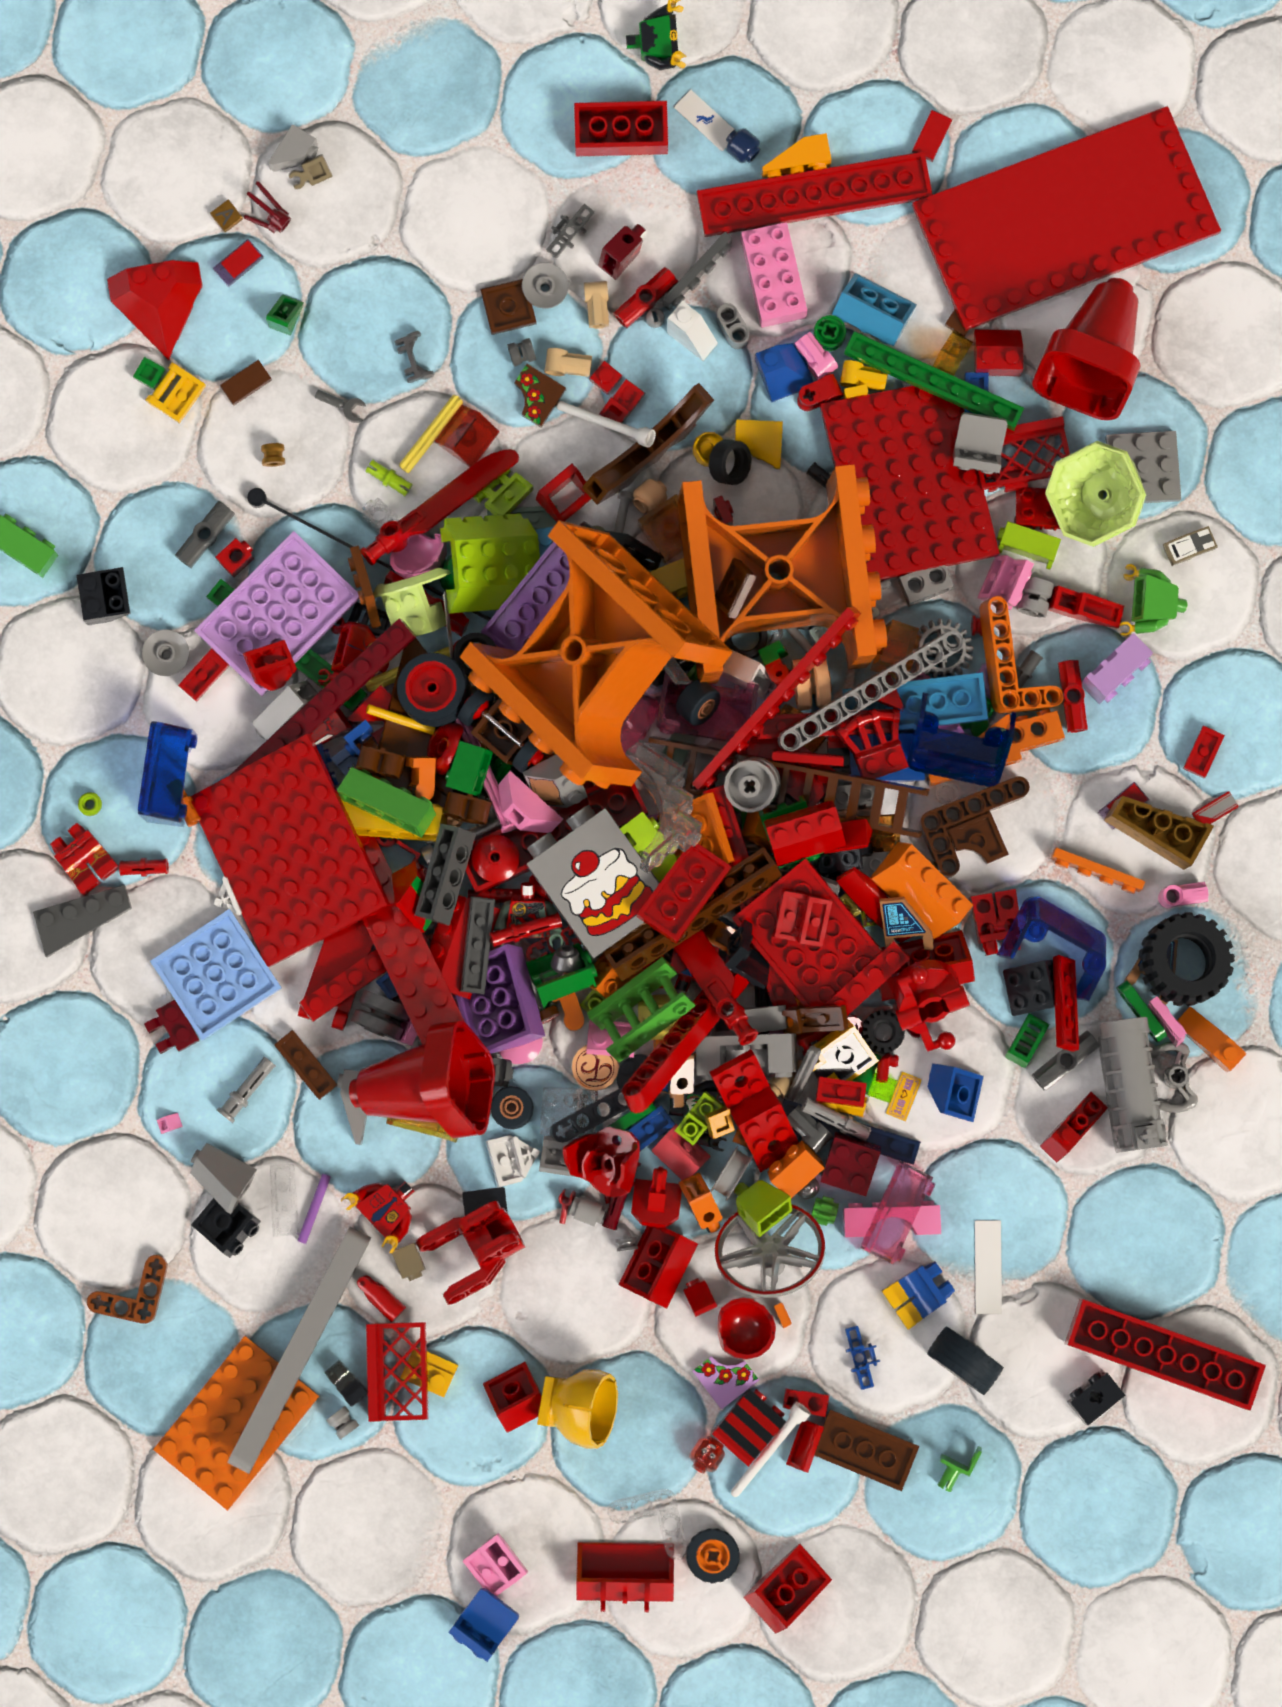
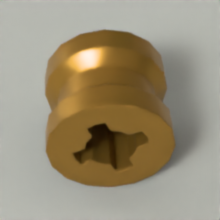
M269 443L262 445L261 451L264 453L262 465L266 467L285 465V458L282 454L285 450L284 444Z

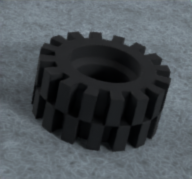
M875 1011L863 1023L862 1038L874 1052L881 1054L890 1053L897 1049L904 1040L905 1030H902L897 1015L892 1013V1011ZM887 1023L891 1026L893 1033L889 1040L881 1041L876 1038L874 1029L877 1024Z

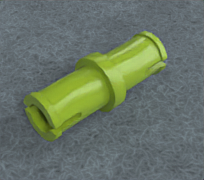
M374 459L369 463L377 471L367 467L366 473L382 481V485L385 487L390 486L404 497L408 494L409 491L401 487V485L411 489L412 483L395 474V470L387 469Z

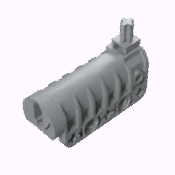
M1139 1017L1101 1023V1036L1098 1037L1099 1053L1115 1152L1120 1153L1168 1146L1166 1128L1159 1110L1161 1101H1158L1156 1091L1158 1083H1155L1153 1071L1155 1065H1152L1150 1052L1153 1050L1149 1046L1148 1033H1150L1148 1018Z

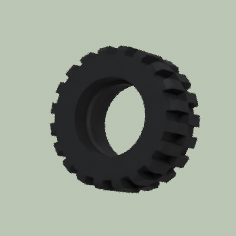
M1185 912L1182 915L1178 913L1158 923L1148 932V936L1143 939L1141 943L1143 949L1139 951L1138 958L1142 959V963L1139 964L1140 972H1145L1146 976L1142 978L1145 985L1150 983L1153 987L1150 991L1154 995L1158 993L1162 995L1160 1000L1166 1003L1173 1001V1005L1182 1006L1183 1004L1193 1006L1215 996L1229 982L1227 978L1232 975L1234 969L1230 964L1235 961L1234 954L1229 952L1233 945L1231 940L1226 942L1224 936L1227 933L1224 929L1219 931L1216 928L1218 923L1213 919L1208 922L1205 920L1206 916L1202 914L1193 916L1192 912ZM1185 938L1193 941L1200 947L1204 954L1206 965L1205 971L1199 979L1187 981L1173 973L1167 961V949L1172 941Z

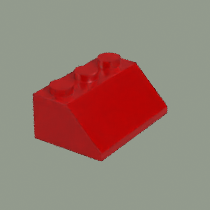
M833 800L764 821L777 866L846 846L842 826Z
M646 1226L637 1245L638 1249H635L618 1285L667 1309L698 1243L667 1228Z

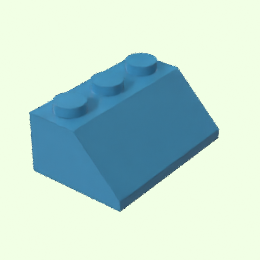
M855 273L841 293L832 315L840 318L844 323L857 327L863 333L875 336L882 343L894 346L917 304Z

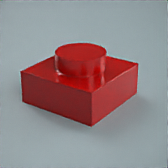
M604 361L589 379L608 395L621 380L622 375Z

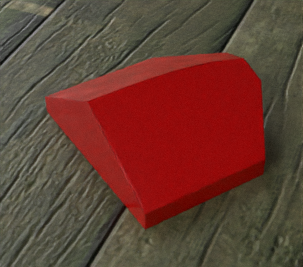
M285 640L243 653L255 683L270 691L284 687L297 669Z

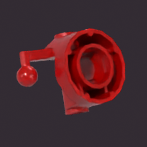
M929 959L915 962L901 971L893 985L894 999L898 1009L895 1012L903 1031L909 1029L921 1035L927 1052L937 1048L950 1050L955 1045V1036L951 1032H942L937 1037V1040L933 1041L926 1022H937L948 1013L970 1006L965 989L960 985L957 974L950 965L939 960Z

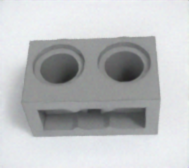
M945 565L902 575L898 580L908 607L948 592L954 586ZM937 572L941 575L942 580L937 583L933 582L929 575ZM908 582H918L920 589L918 591L910 590Z

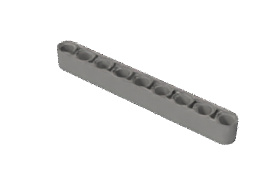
M948 631L783 730L777 740L779 747L785 751H794L958 652L964 645L963 636L957 631ZM949 635H953L957 640L956 646L952 649L946 644V639ZM930 647L934 648L937 652V656L933 661L926 657V651ZM908 660L915 661L917 665L913 673H909L906 670ZM889 672H893L896 675V682L891 686L885 680L886 674ZM869 684L874 685L876 688V694L872 698L865 694V688ZM850 696L856 701V706L852 710H848L845 707V700ZM828 709L834 710L836 714L835 720L830 723L824 717ZM808 721L815 724V732L811 735L806 734L804 731V725ZM789 733L795 737V743L792 747H787L784 744V737Z

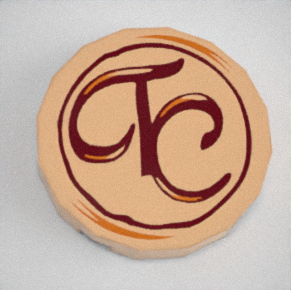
M587 1045L577 1051L573 1058L571 1067L573 1077L579 1085L587 1090L599 1091L606 1089L613 1084L618 1075V1061L612 1056L586 1054Z

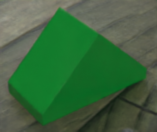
M282 294L266 316L269 328L291 336L304 302Z

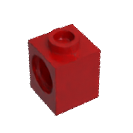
M235 538L216 556V559L234 578L254 560L251 554L253 549L246 541L243 540L240 543ZM234 552H242L243 555L239 561L231 560V555Z

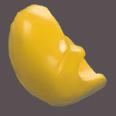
M704 432L699 435L693 443V455L696 461L704 467H709L711 451L717 442L723 440V438L715 432Z

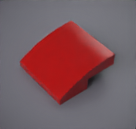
M782 889L773 937L798 941L800 944L823 947L832 900Z

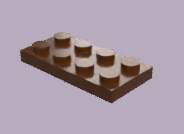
M829 1409L814 1456L902 1492L919 1446Z

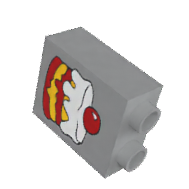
M587 805L566 820L573 830L567 836L557 842L551 832H549L527 848L534 858L527 863V867L591 958L594 959L644 923L636 917L637 913L659 883L608 811L603 809L596 814L591 806Z

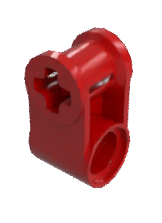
M829 374L803 386L799 391L797 404L801 410L808 412L819 408L822 403L837 401L844 395L834 374Z

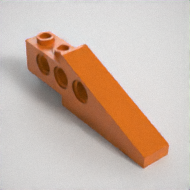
M1050 709L1037 712V716L1028 718V715L1014 718L1013 723L1011 722L1010 715L1007 714L927 776L929 787L1019 763L1022 760L1020 752L1063 741L1065 736L1058 712H1051ZM1031 725H1039L1042 728V734L1034 735L1031 732ZM1012 730L1017 731L1020 739L1018 741H1011L1008 737V732ZM994 737L997 741V746L993 748L988 747L985 743V738Z

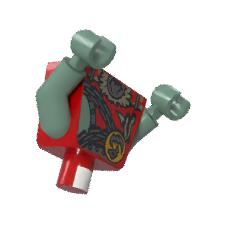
M524 882L521 883V894H513L511 900L504 902L500 908L493 931L508 928L513 923L518 925L557 913V910L551 902L546 901V898L535 894V883ZM561 928L525 937L549 938L552 948H554L553 941L555 939H560L561 946L564 945L563 937L560 935L562 932Z

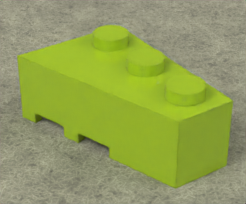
M641 812L622 826L620 830L657 880L661 882L680 855L676 856L671 850L675 846L668 836L662 837L657 831L661 827L654 817L648 818L644 812Z

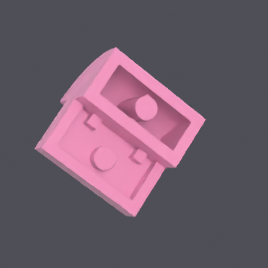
M1008 555L996 556L977 598L986 601L992 597L1001 596L1006 600L1008 610H1011L1022 598V591L1026 582L1031 577L1034 563L1028 560H1015Z
M499 1533L463 1560L480 1585L495 1596H498L528 1573V1570Z

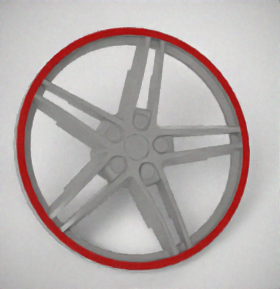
M792 1204V1212L790 1214L793 1215L772 1236L764 1233L761 1237H756L751 1228L736 1212L724 1223L715 1242V1259L722 1277L738 1291L755 1297H780L801 1289L817 1275L825 1258L824 1235L814 1217L804 1209ZM799 1217L784 1237H782L781 1235L790 1227V1224ZM739 1222L744 1229L745 1235L754 1246L722 1256L724 1241L730 1230ZM804 1222L812 1228L817 1238V1255L788 1246ZM760 1264L761 1290L750 1288L738 1282L727 1269ZM785 1264L800 1268L802 1266L811 1268L798 1282L785 1288L776 1289L778 1275L784 1271ZM766 1275L771 1277L770 1290H766Z

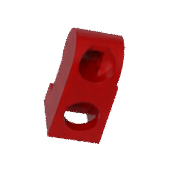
M786 1388L782 1408L791 1409L795 1402H799L811 1414L826 1417L830 1395Z

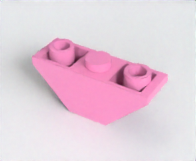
M511 771L498 784L502 813L520 831L549 833L563 820L555 810L549 807Z

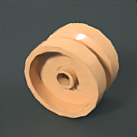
M801 659L792 660V669ZM826 659L820 666L817 667L815 665L811 670L809 679L803 684L799 683L794 689L798 711L811 709L812 695H814L818 708L831 702V677Z

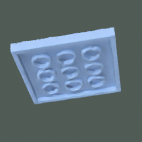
M228 909L150 961L202 1041L282 989L231 909Z

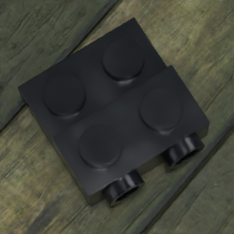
M213 1198L191 1226L219 1251L231 1258L232 1255L236 1256L243 1250L244 1245L242 1243L248 1236L253 1237L258 1232V1224L261 1220L241 1203H238L230 1214Z

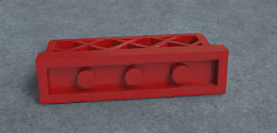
M1063 416L1018 424L1014 431L1007 428L1003 447L1010 444L1017 448V451L1012 458L1001 453V458L1008 461V464L1003 471L1000 470V473H997L999 477L994 482L986 483L985 473L978 470L981 489L987 490L1050 478L1054 466L1051 464L1056 456L1064 458L1070 455ZM1060 435L1061 445L1058 449L1046 443L1050 437ZM1034 440L1040 444L1035 454L1023 447L1027 441ZM1043 447L1054 453L1048 463L1037 456ZM1020 451L1031 457L1026 467L1014 460ZM1034 460L1045 466L1042 473L1035 474L1028 469ZM1011 464L1022 470L1019 477L1012 478L1005 474Z
M426 1322L366 1324L368 1422L428 1420ZM420 1327V1338L413 1344L405 1334L411 1328ZM384 1328H393L399 1334L391 1345L384 1339ZM398 1328L406 1329L403 1332H401ZM401 1338L411 1346L403 1357L393 1348ZM384 1344L388 1347V1348L385 1350V1352H384ZM390 1350L400 1359L392 1369L385 1364V1356ZM413 1350L421 1356V1362L416 1368L406 1360ZM402 1362L412 1371L404 1381L394 1372ZM414 1374L421 1379V1387L416 1393L406 1384ZM390 1375L400 1383L393 1393L385 1387V1381ZM402 1387L413 1395L405 1405L395 1397ZM421 1391H422V1399L418 1396V1395L421 1393ZM415 1398L422 1404V1415H413L407 1409ZM392 1399L401 1409L394 1416H386V1405ZM403 1411H405L408 1415H400V1414H401Z

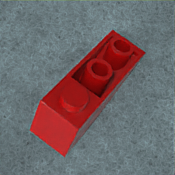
M1090 1092L1052 1131L1040 1147L1057 1163L1072 1150L1108 1107L1093 1092Z

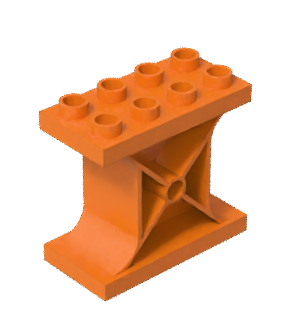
M855 465L836 466L826 483L827 510L821 515L807 519L739 526L724 524L714 518L704 502L702 480L682 482L677 498L689 610L723 643L730 637L741 633L805 626H822L829 629L847 607H855L861 613L857 618L859 622L852 630H846L841 636L846 650L848 670L867 668L876 655L881 654L882 648L887 647L884 619L873 620L872 608L876 607V600H881L880 576L878 571L867 572L866 561H870V553H875L876 551L874 527L872 524H861V515L865 513V506L870 505L869 483L867 477L856 478ZM734 558L741 560L757 576L736 619L728 617L715 601V594ZM769 573L778 574L782 580L772 578ZM696 662L697 679L700 682L717 684L724 671L723 666L719 667Z
M558 521L548 534V537L565 552L568 558L570 575L563 593L520 651L470 642L460 655V658L472 669L468 678L477 688L489 694L494 691L503 700L498 708L504 716L518 724L524 721L533 730L529 740L536 748L549 755L555 752L564 761L559 770L571 782L582 786L586 781H592L604 789H607L611 784L632 786L642 771L625 755L621 745V728L628 714L671 657L722 667L733 651L609 533Z

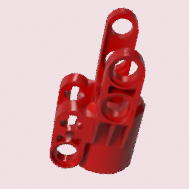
M498 1201L490 1202L464 1217L453 1218L416 1240V1244L421 1252L433 1251L463 1234L481 1268L448 1287L447 1291L443 1294L448 1305L455 1304L490 1285L505 1265V1259L525 1248V1244L504 1207L501 1208Z

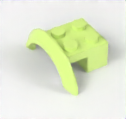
M436 568L388 584L381 583L376 586L373 595L374 597L382 598L391 625L400 618L416 636L427 634L447 624L441 602L429 605L422 585L451 573L449 570Z

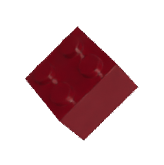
M835 1132L820 1182L866 1197L881 1153V1146Z

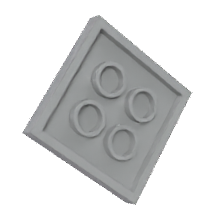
M1176 431L1111 434L1105 436L1106 444L1127 451L1135 463L1146 492L1144 503L1181 501Z

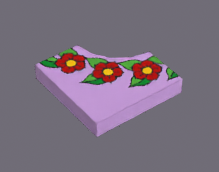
M711 1356L692 1370L721 1410L759 1381L745 1361L737 1365H724L717 1362Z

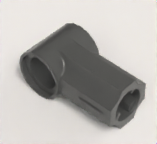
M800 1105L787 1116L791 1127L802 1136L801 1139L815 1153L833 1137L819 1121L816 1122L809 1114L802 1112Z

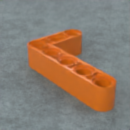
M995 596L981 603L979 613L993 709L997 713L1005 714L1046 710L1060 705L1063 701V692L1057 686L1018 687L1007 602L1001 596ZM991 604L996 607V613L991 610ZM994 627L999 630V637L995 635ZM997 650L1002 653V660L998 658ZM1000 673L1005 676V683L1000 680ZM1047 693H1049V694L1051 695V698H1052V702H1051V703L1047 700V697H1046V694H1047ZM1025 694L1030 698V704L1026 703ZM1003 697L1008 699V707L1003 703Z

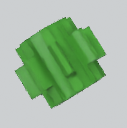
M823 1196L821 1199L816 1197L811 1216L814 1217L818 1224L827 1226L828 1223L834 1224L839 1203H835L834 1198Z

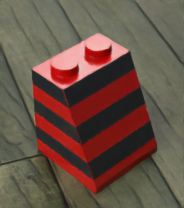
M748 1389L711 1431L713 1436L748 1467L786 1423L782 1418L785 1414L775 1405L770 1408L764 1402L767 1398L758 1389H755L754 1392Z

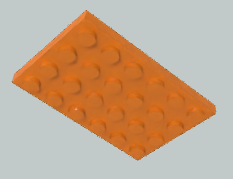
M247 1336L242 1338L153 1449L227 1511L320 1397L298 1379L251 1472L248 1474L228 1464L227 1462L279 1363Z

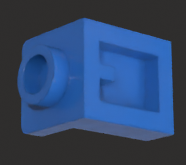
M366 719L343 737L347 743L344 747L352 757L354 755L359 757L360 750L356 745L358 743L364 744L372 736L373 729Z

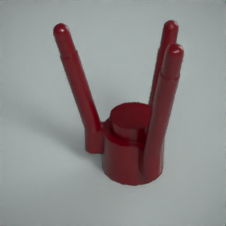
M257 181L256 185L276 209L272 210L251 192H247V196L269 213L267 217L269 224L248 215H244L243 218L267 228L272 233H275L276 230L282 233L291 221V218L288 216L289 213Z

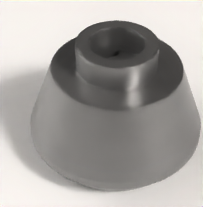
M562 945L555 951L551 960V967L556 973L565 975L581 969L583 961L576 948L571 945Z

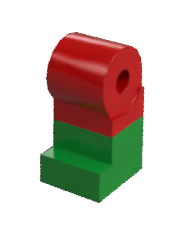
M779 640L758 650L769 678L776 686L791 672L783 659L789 654L786 647Z

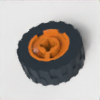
M708 1528L693 1536L687 1547L686 1558L689 1569L695 1577L703 1582L715 1584L716 1582L721 1583L727 1578L729 1579L737 1570L740 1553L734 1538L726 1531ZM709 1552H717V1559L710 1560L708 1557Z

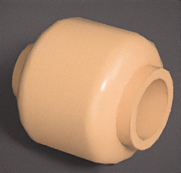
M647 479L633 491L634 506L642 513L652 514L667 502L666 486L661 481Z

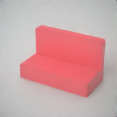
M676 1124L656 1144L652 1152L681 1180H684L694 1175L711 1156L697 1143L693 1146L675 1132V1129L678 1127Z

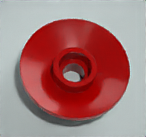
M490 835L481 839L474 847L472 864L476 873L484 880L490 882L505 881L518 868L519 852L516 845L509 838L502 835ZM494 853L500 855V859L497 862L491 860V855Z

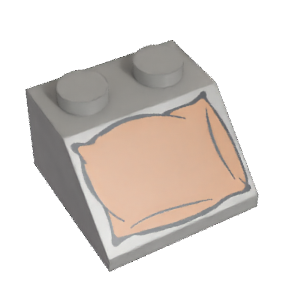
M557 754L522 772L528 787L549 806L568 808L588 797L583 785L580 786L571 782L560 772L559 768L564 761Z

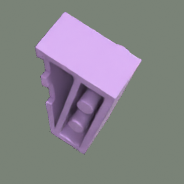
M1133 633L1110 656L1103 660L1094 671L1084 678L1081 682L1082 687L1099 705L1104 700L1108 703L1118 694L1115 690L1121 684L1125 687L1135 678L1132 674L1138 668L1142 671L1152 662L1149 658L1153 652Z

